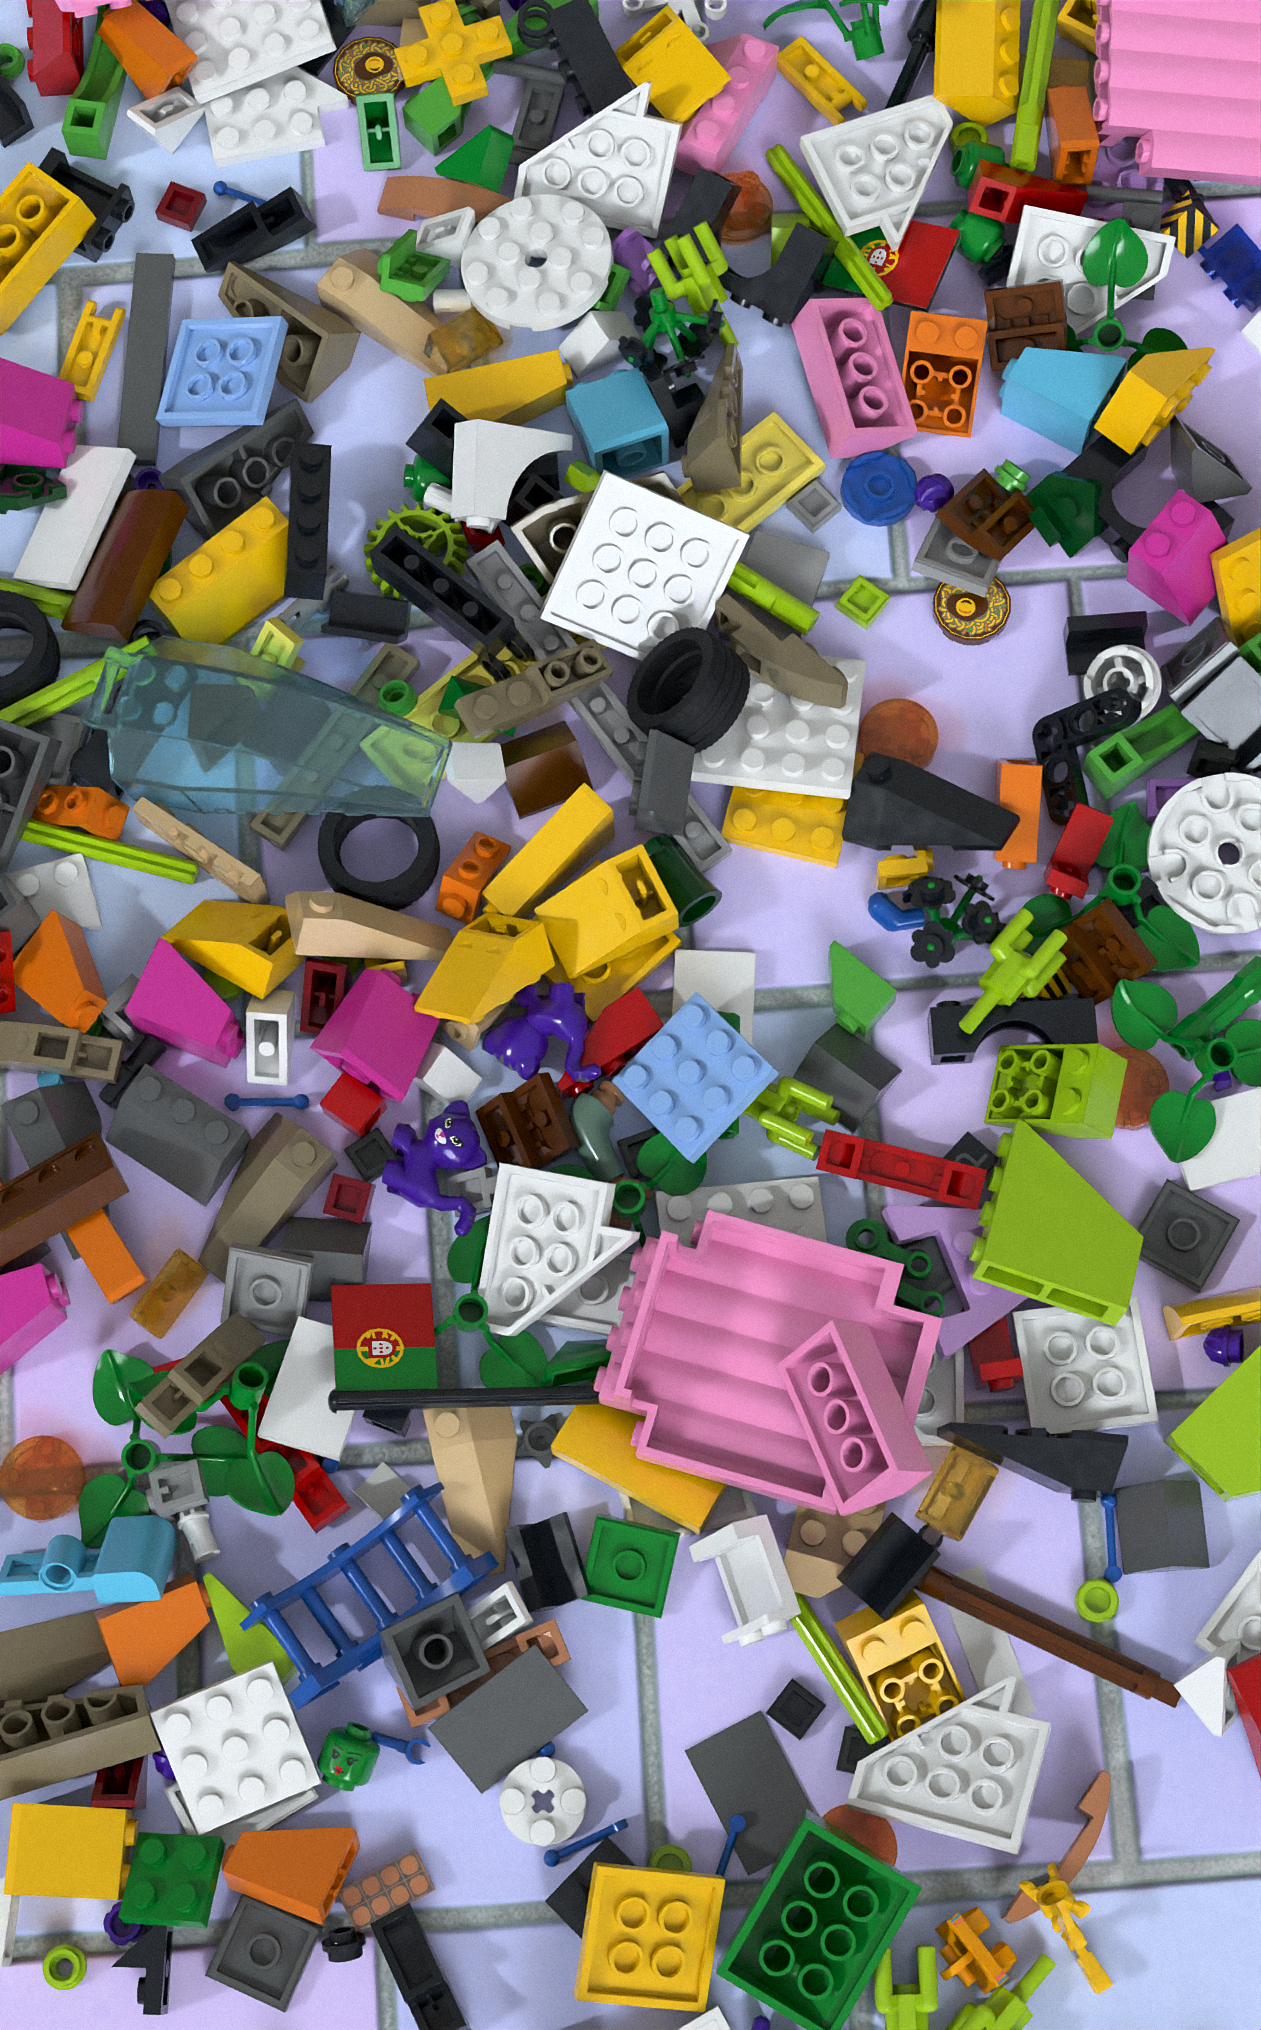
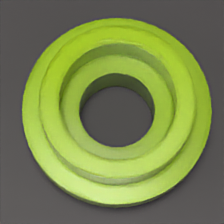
M69 1944L56 1946L47 1953L43 1961V1976L46 1982L55 1989H73L86 1976V1957L76 1946ZM65 1958L69 1959L73 1964V1970L68 1976H63L59 1972V1963Z

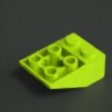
M1099 1043L1000 1045L984 1123L1013 1128L1016 1121L1021 1120L1026 1122L1035 1132L1078 1139H1112L1128 1060Z

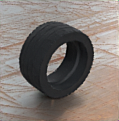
M0 590V629H21L32 634L34 640L32 650L25 662L12 673L0 677V711L55 683L59 676L61 664L59 644L44 613L28 598L8 590Z
M686 627L685 629L677 630L653 647L636 670L628 689L626 701L629 718L647 736H649L650 729L658 730L694 747L695 754L706 750L728 732L742 712V708L748 698L747 695L749 694L751 681L748 666L734 650L708 631L698 627Z
M374 785L365 788L361 787L358 790L355 789L351 793L345 794L344 797H341L329 809L319 829L318 857L325 878L335 893H341L393 911H399V909H404L412 905L413 902L418 901L429 890L439 867L440 843L430 814L417 799L398 788ZM376 818L397 819L410 826L418 840V853L411 866L396 878L381 882L363 881L349 874L342 865L340 857L341 845L349 832L364 821Z

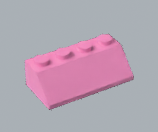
M747 33L709 44L707 50L732 79L724 85L718 95L709 98L695 110L694 115L688 121L683 123L674 168L693 176L696 175L699 167L709 168L720 174L776 77L779 46Z
M868 298L809 299L792 321L791 326L831 459L859 457L864 453L880 451L914 437L918 431L881 311L876 310Z
M832 1319L777 1365L841 1516H847L901 1496L933 1472L867 1322Z

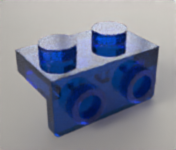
M1237 223L1211 247L1207 249L1202 245L1198 249V252L1204 257V260L1199 265L1213 281L1219 276L1228 286L1223 293L1237 309L1244 305L1252 313L1261 305V250Z

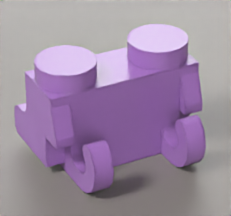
M634 227L626 228L611 243L614 262L632 271L630 276L633 279L628 285L639 296H649V292L652 289L662 287L646 256L647 253L655 248ZM672 270L675 278H677V274Z

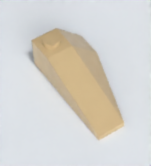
M363 248L339 256L316 285L321 307L335 313L363 334L432 377L454 372L466 356L465 350L424 301L408 302L401 299L399 295L380 290L381 276L377 274L380 258L378 255Z
M296 891L285 897V906L295 955L441 961L452 943L448 928L341 893Z
M510 1406L430 1408L422 1410L438 1481L445 1487L441 1493L451 1535L465 1555L471 1554L473 1558H476L488 1551L492 1553L499 1565L486 1577L504 1573L507 1552V1539L504 1530L509 1528L515 1454L517 1450V1435Z

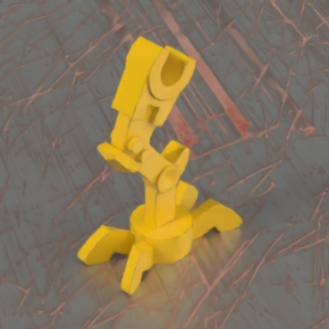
M1052 1862L1048 1865L1049 1883L1036 1887L1032 1882L1023 1880L1018 1885L1031 1899L1038 1903L1044 1916L1051 1919L1053 1930L1056 1933L1063 1931L1060 1937L1066 1941L1070 1951H1075L1078 1956L1075 1959L1093 1992L1099 1995L1113 1986V1983L1093 1953L1087 1951L1084 1947L1088 1943L1069 1914L1071 1912L1079 1919H1082L1090 1913L1091 1907L1084 1901H1076L1068 1883L1060 1880L1056 1865Z

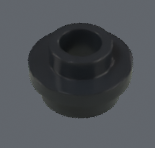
M352 1926L335 1928L329 1932V1937L322 1941V1950L328 1954L330 1962L340 1963L355 1960L363 1955L362 1946L366 1944L365 1934L356 1932L355 1927Z

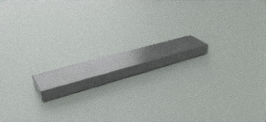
M136 253L117 448H128L136 455L133 465H157L160 423L156 420L164 390L176 262L174 254Z

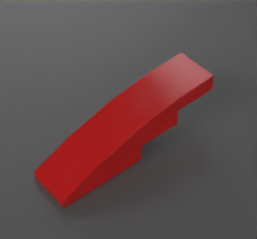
M263 1393L262 1399L258 1404L255 1450L259 1455L267 1451L277 1452L290 1464L295 1481L292 1501L317 1534L351 1507L310 1452L258 1437V1430L269 1402V1398ZM224 1395L219 1400L247 1438L248 1410L235 1408L230 1402L228 1395Z

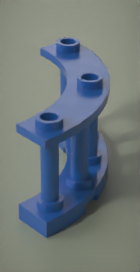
M441 1482L425 1489L421 1484L415 1486L400 1498L403 1503L402 1506L355 1544L350 1546L346 1542L340 1545L327 1556L328 1563L275 1596L269 1591L250 1604L249 1607L252 1612L239 1625L246 1631L265 1621L300 1672L298 1679L301 1681V1684L288 1695L298 1710L339 1686L340 1682L338 1680L355 1669L361 1672L383 1657L379 1632L361 1644L357 1640L351 1641L316 1588L342 1571L378 1622L376 1629L379 1631L454 1592H457L462 1597L499 1565L490 1551L476 1558H473L471 1554L465 1555L429 1503L445 1489ZM414 1515H417L452 1565L449 1568L452 1575L439 1586L436 1582L432 1584L395 1532ZM381 1542L417 1592L415 1598L418 1603L401 1616L397 1612L392 1613L356 1562ZM299 1599H302L338 1651L335 1654L337 1659L324 1667L320 1662L314 1663L280 1613V1611Z

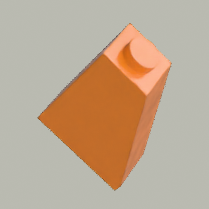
M132 0L133 5L118 9H110L109 7L102 15L104 20L97 33L146 100L177 86L181 88L188 76L187 74L190 73L197 62L198 57L138 1Z
M1061 85L1056 88H1048L1044 113L1052 181L1071 187L1091 185L1099 150V138L1086 86L1073 87L1071 85Z
M996 759L995 804L1020 817L1018 826L1001 851H993V858L995 861H1002V868L1026 869V862L1036 863L1043 766L1034 760Z
M52 909L14 960V983L59 1022L72 1029L80 1030L85 1035L107 1005L108 1000L82 928L74 921Z
M103 1207L65 1229L110 1304L118 1303L150 1282Z
M190 1573L167 1582L161 1600L115 1603L94 1612L120 1687L143 1684L145 1688L210 1622L206 1608L212 1605L204 1582L197 1584Z
M350 1827L242 1832L236 1845L232 1844L228 1847L223 1857L221 1868L229 1889L323 1925L360 1850V1843L356 1830Z

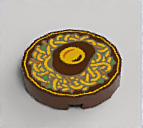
M366 36L348 43L340 50L334 60L333 76L337 90L346 94L348 99L351 100V104L356 106V94L394 91L395 97L405 87L404 80H398V64L394 54V49L398 47L381 37Z
M996 576L985 598L941 582L938 585L932 602L933 618L936 625L938 624L939 628L943 630V634L949 640L962 645H981L989 642V639L994 638L996 635L998 636L1005 629L1011 613L1010 595L1004 583Z

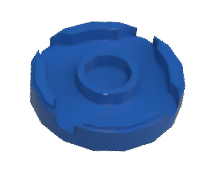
M873 451L864 453L851 461L843 475L840 494L843 506L853 518L865 525L883 527L896 524L908 516L916 502L914 491L918 482L915 471L905 459L899 456L896 458L893 455H888V452Z

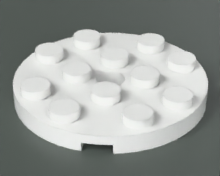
M550 194L517 197L489 213L474 228L462 253L461 274L470 301L485 318L507 329L517 326L531 327L533 332L560 327L579 318L600 299L609 284L608 276L611 266L614 264L613 248L608 231L602 220L594 211L581 202L568 197ZM531 256L547 259L540 267L528 266Z
M1232 772L1194 780L1182 787L1164 804L1153 822L1147 844V864L1150 878L1159 887L1157 894L1162 902L1181 918L1189 922L1194 928L1221 935L1244 934L1261 928V779L1258 777ZM1231 843L1238 848L1240 857L1236 864L1228 865L1222 863L1218 856L1220 845Z

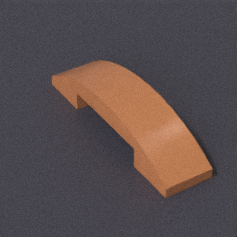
M426 176L387 177L377 212L381 215L414 222L416 215L433 218L469 206L475 210L476 225H478L489 213L505 203L513 201V199L471 184Z
M556 1619L516 1635L515 1638L483 1651L491 1669L489 1673L415 1711L409 1705L400 1688L396 1687L411 1727L416 1728L442 1717L534 1644L537 1645L554 1668L572 1660Z
M1104 1770L1097 1773L1074 1808L1087 1817L1088 1820L1056 1867L1060 1880L1068 1884L1075 1878L1087 1861L1099 1838L1105 1821L1110 1797L1111 1775ZM1020 1889L1001 1919L1008 1924L1014 1923L1030 1916L1041 1908L1037 1902Z

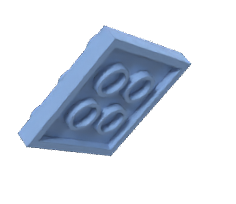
M282 316L182 319L156 420L162 427L263 425L289 324Z
M695 992L619 1072L612 1082L679 1152L694 1164L775 1079L779 1072L701 995Z

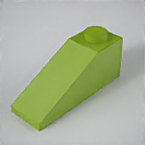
M208 1571L202 1578L232 1669L238 1674L273 1659L284 1686L298 1672V1669L272 1631L265 1624L260 1622L246 1631L242 1629L239 1624L251 1611L215 1575Z

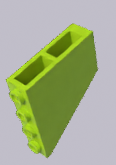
M1017 1120L1010 1133H1002L997 1145L996 1155L1001 1157L999 1167L994 1166L988 1181L987 1190L993 1191L991 1201H985L979 1216L978 1225L984 1226L982 1237H976L970 1252L969 1260L975 1262L971 1278L1116 1326L1129 1307L1144 1237L1026 1122Z
M1261 1345L1164 1440L1224 1502L1261 1494Z

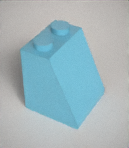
M1026 347L1018 360L1014 357L1011 358L1003 372L1002 379L1005 382L998 395L1002 398L1000 414L1080 455L1096 432L1094 428L1095 423L1122 382L1127 359L1115 355Z
M638 367L631 370L620 369L614 371L607 378L594 382H580L573 386L572 389L565 391L567 411L588 466L600 473L607 470L620 477L627 478L669 464V429Z

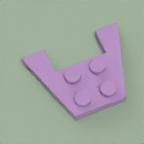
M890 1205L884 1208L882 1215L893 1243L898 1246L929 1236H935L965 1310L964 1312L942 1318L935 1346L940 1361L950 1358L956 1351L968 1342L970 1343L983 1331L1030 1298L971 1278L975 1262L969 1260V1256L976 1237H982L984 1226L978 1225L982 1209Z

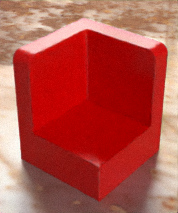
M348 1073L340 1075L319 1103L325 1115L359 1139L372 1130L387 1110L385 1101L381 1096Z

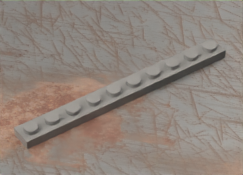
M498 540L466 561V568L490 600L514 618L517 635L530 647L533 657L537 662L577 646L566 629L539 617L538 614L544 600ZM602 681L567 701L629 784L633 787V780L641 781L642 778L634 777L639 741L647 742L648 737L631 721L626 708L608 684ZM689 793L682 836L668 835L676 846L682 848L699 871L704 874L731 855L733 849Z

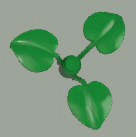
M799 0L785 5L767 17L763 23V28L765 31L773 21L783 14L804 9H825L842 32L844 41L852 42L856 61L885 53L880 34L882 30L879 22V5L887 6L889 0H843L839 2L840 7L852 3H860L862 19L850 22L852 27L850 31L829 0ZM867 3L872 4V16L870 17Z
M1117 218L1105 224L1088 243L1084 252L1082 266L1084 275L1090 284L1095 286L1108 284L1107 316L1100 318L1096 322L1093 336L1076 340L1074 329L1067 324L1069 351L1083 352L1080 346H1092L1094 344L1104 351H1114L1121 346L1134 348L1137 351L1131 354L1127 363V371L1129 372L1146 354L1187 350L1188 348L1182 338L1166 328L1156 327L1150 329L1145 334L1142 344L1125 338L1124 325L1120 319L1114 316L1115 285L1126 288L1139 282L1147 270L1148 254L1143 241L1124 219Z
M1134 801L1126 803L1108 814L1113 817V823L1094 863L1101 868L1112 870L1104 884V889L1100 890L1093 900L1074 916H1072L1069 904L1064 899L1052 894L1036 896L1022 907L1028 910L1034 917L1025 929L1033 936V939L1023 950L1032 956L1055 929H1062L1103 900L1110 898L1117 906H1124L1129 903L1133 905L1135 919L1140 924L1134 931L1159 962L1152 969L1153 971L1166 972L1194 968L1200 961L1198 940L1189 922L1177 915L1170 907L1164 905L1152 908L1147 918L1142 914L1140 906L1141 897L1137 895V891L1141 885L1140 873L1148 868L1147 844L1151 827L1143 818Z
M1122 979L1116 984L1111 1002L1112 1020L1118 1035L1127 1045L1141 1051H1146L1154 1047L1160 1038L1166 1043L1192 1047L1196 1050L1194 1053V1063L1202 1073V1077L1190 1088L1187 1096L1176 1090L1163 1093L1154 1101L1149 1112V1126L1152 1135L1167 1158L1174 1163L1187 1161L1204 1149L1215 1131L1216 1113L1213 1105L1209 1101L1195 1099L1197 1092L1207 1082L1212 1080L1213 1075L1231 1069L1234 1077L1241 1083L1251 1087H1261V1021L1253 1019L1238 1021L1225 1031L1223 1038H1216L1206 1043L1201 1039L1192 1040L1170 1036L1165 1032L1172 1029L1176 1024L1178 1011L1174 998L1167 990L1154 983Z
M661 1132L645 1142L637 1157L638 1170L651 1180L649 1182L642 1181L639 1184L632 1180H624L615 1187L613 1208L621 1218L632 1220L635 1231L640 1232L638 1240L641 1247H644L646 1240L639 1218L646 1209L644 1192L653 1189L658 1184L660 1189L666 1194L672 1196L687 1195L700 1186L707 1169L706 1151L693 1164ZM576 1164L559 1165L548 1170L550 1172L595 1180L594 1176L586 1168Z
M491 1215L475 1221L469 1233L463 1237L458 1236L450 1247L447 1257L449 1275L458 1283H471L470 1293L461 1296L457 1300L452 1316L447 1317L445 1321L436 1326L434 1334L436 1337L452 1325H456L463 1332L471 1333L477 1330L482 1332L486 1342L492 1348L482 1355L479 1362L480 1379L486 1388L540 1387L545 1365L548 1361L537 1339L529 1332L523 1330L517 1336L501 1335L497 1342L489 1330V1325L485 1323L488 1315V1305L484 1298L478 1295V1287Z
M290 1339L261 1346L245 1363L240 1364L236 1368L231 1383L223 1382L218 1391L204 1401L170 1434L181 1435L192 1431L197 1423L196 1412H205L224 1395H228L230 1402L235 1408L248 1410L246 1450L248 1459H237L230 1464L225 1476V1487L231 1499L241 1507L273 1517L281 1516L289 1508L294 1495V1475L290 1464L277 1452L267 1451L256 1457V1420L259 1409L258 1404L262 1399L263 1393L270 1399ZM170 1371L154 1373L140 1381L128 1383L127 1395L133 1410ZM135 1411V1413L138 1415V1417H139L146 1425H148L150 1428L154 1429L141 1415H139V1414Z
M107 1349L102 1353L95 1368L92 1389L93 1402L100 1417L110 1425H122L131 1418L133 1419L132 1434H130L131 1441L125 1445L121 1453V1461L125 1469L128 1470L127 1477L129 1480L126 1484L119 1475L103 1474L94 1477L83 1488L79 1499L78 1512L81 1525V1541L85 1547H102L111 1519L150 1514L146 1494L133 1488L137 1482V1474L152 1472L159 1466L161 1461L199 1460L202 1464L208 1496L222 1497L229 1495L225 1487V1476L230 1464L237 1459H248L246 1453L247 1438L236 1430L225 1426L212 1425L196 1431L191 1441L193 1454L161 1453L159 1446L154 1441L141 1439V1419L130 1404L127 1386L128 1383L140 1381L154 1374L153 1368L141 1359L112 1349Z

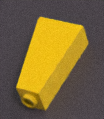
M558 349L423 379L429 410L442 398L469 421L481 419L521 426L565 403L567 386L573 385L569 362H561Z
M583 783L481 892L485 906L482 909L484 914L488 912L521 919L529 917L536 907L544 903L615 837L613 809L586 783Z

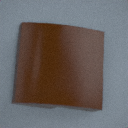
M1063 279L984 291L989 331L986 334L991 371L1005 370L1011 358L1014 357L1018 360L1026 347L1069 351Z
M985 468L935 514L948 529L968 545L998 561H1001L1035 528L1028 518V515L1035 509L1026 496L1019 489L1010 496Z
M1110 898L1105 899L1060 929L1068 939L1059 950L1066 957V961L1060 969L1078 993L1083 995V998H1094L1095 1005L1113 996L1115 986L1120 980L1127 979L1133 981L1152 970L1159 963Z
M549 1072L536 1074L514 1091L500 1093L475 1111L498 1168L500 1163H507L540 1170L581 1146Z

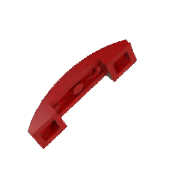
M825 1129L816 1165L817 1170L867 1181L973 1210H978L987 1174L986 1169L829 1129Z

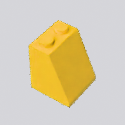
M12 1803L4 1894L123 1900L131 1866L129 1864L130 1846L136 1845L139 1833L138 1819H133V1811L127 1809Z

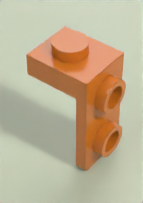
M52 785L45 786L33 812L32 819L53 825L80 826L93 835L119 841L130 807L99 787Z
M479 831L475 832L443 874L435 910L465 924H470L476 920L482 900L481 892L509 855L511 846Z

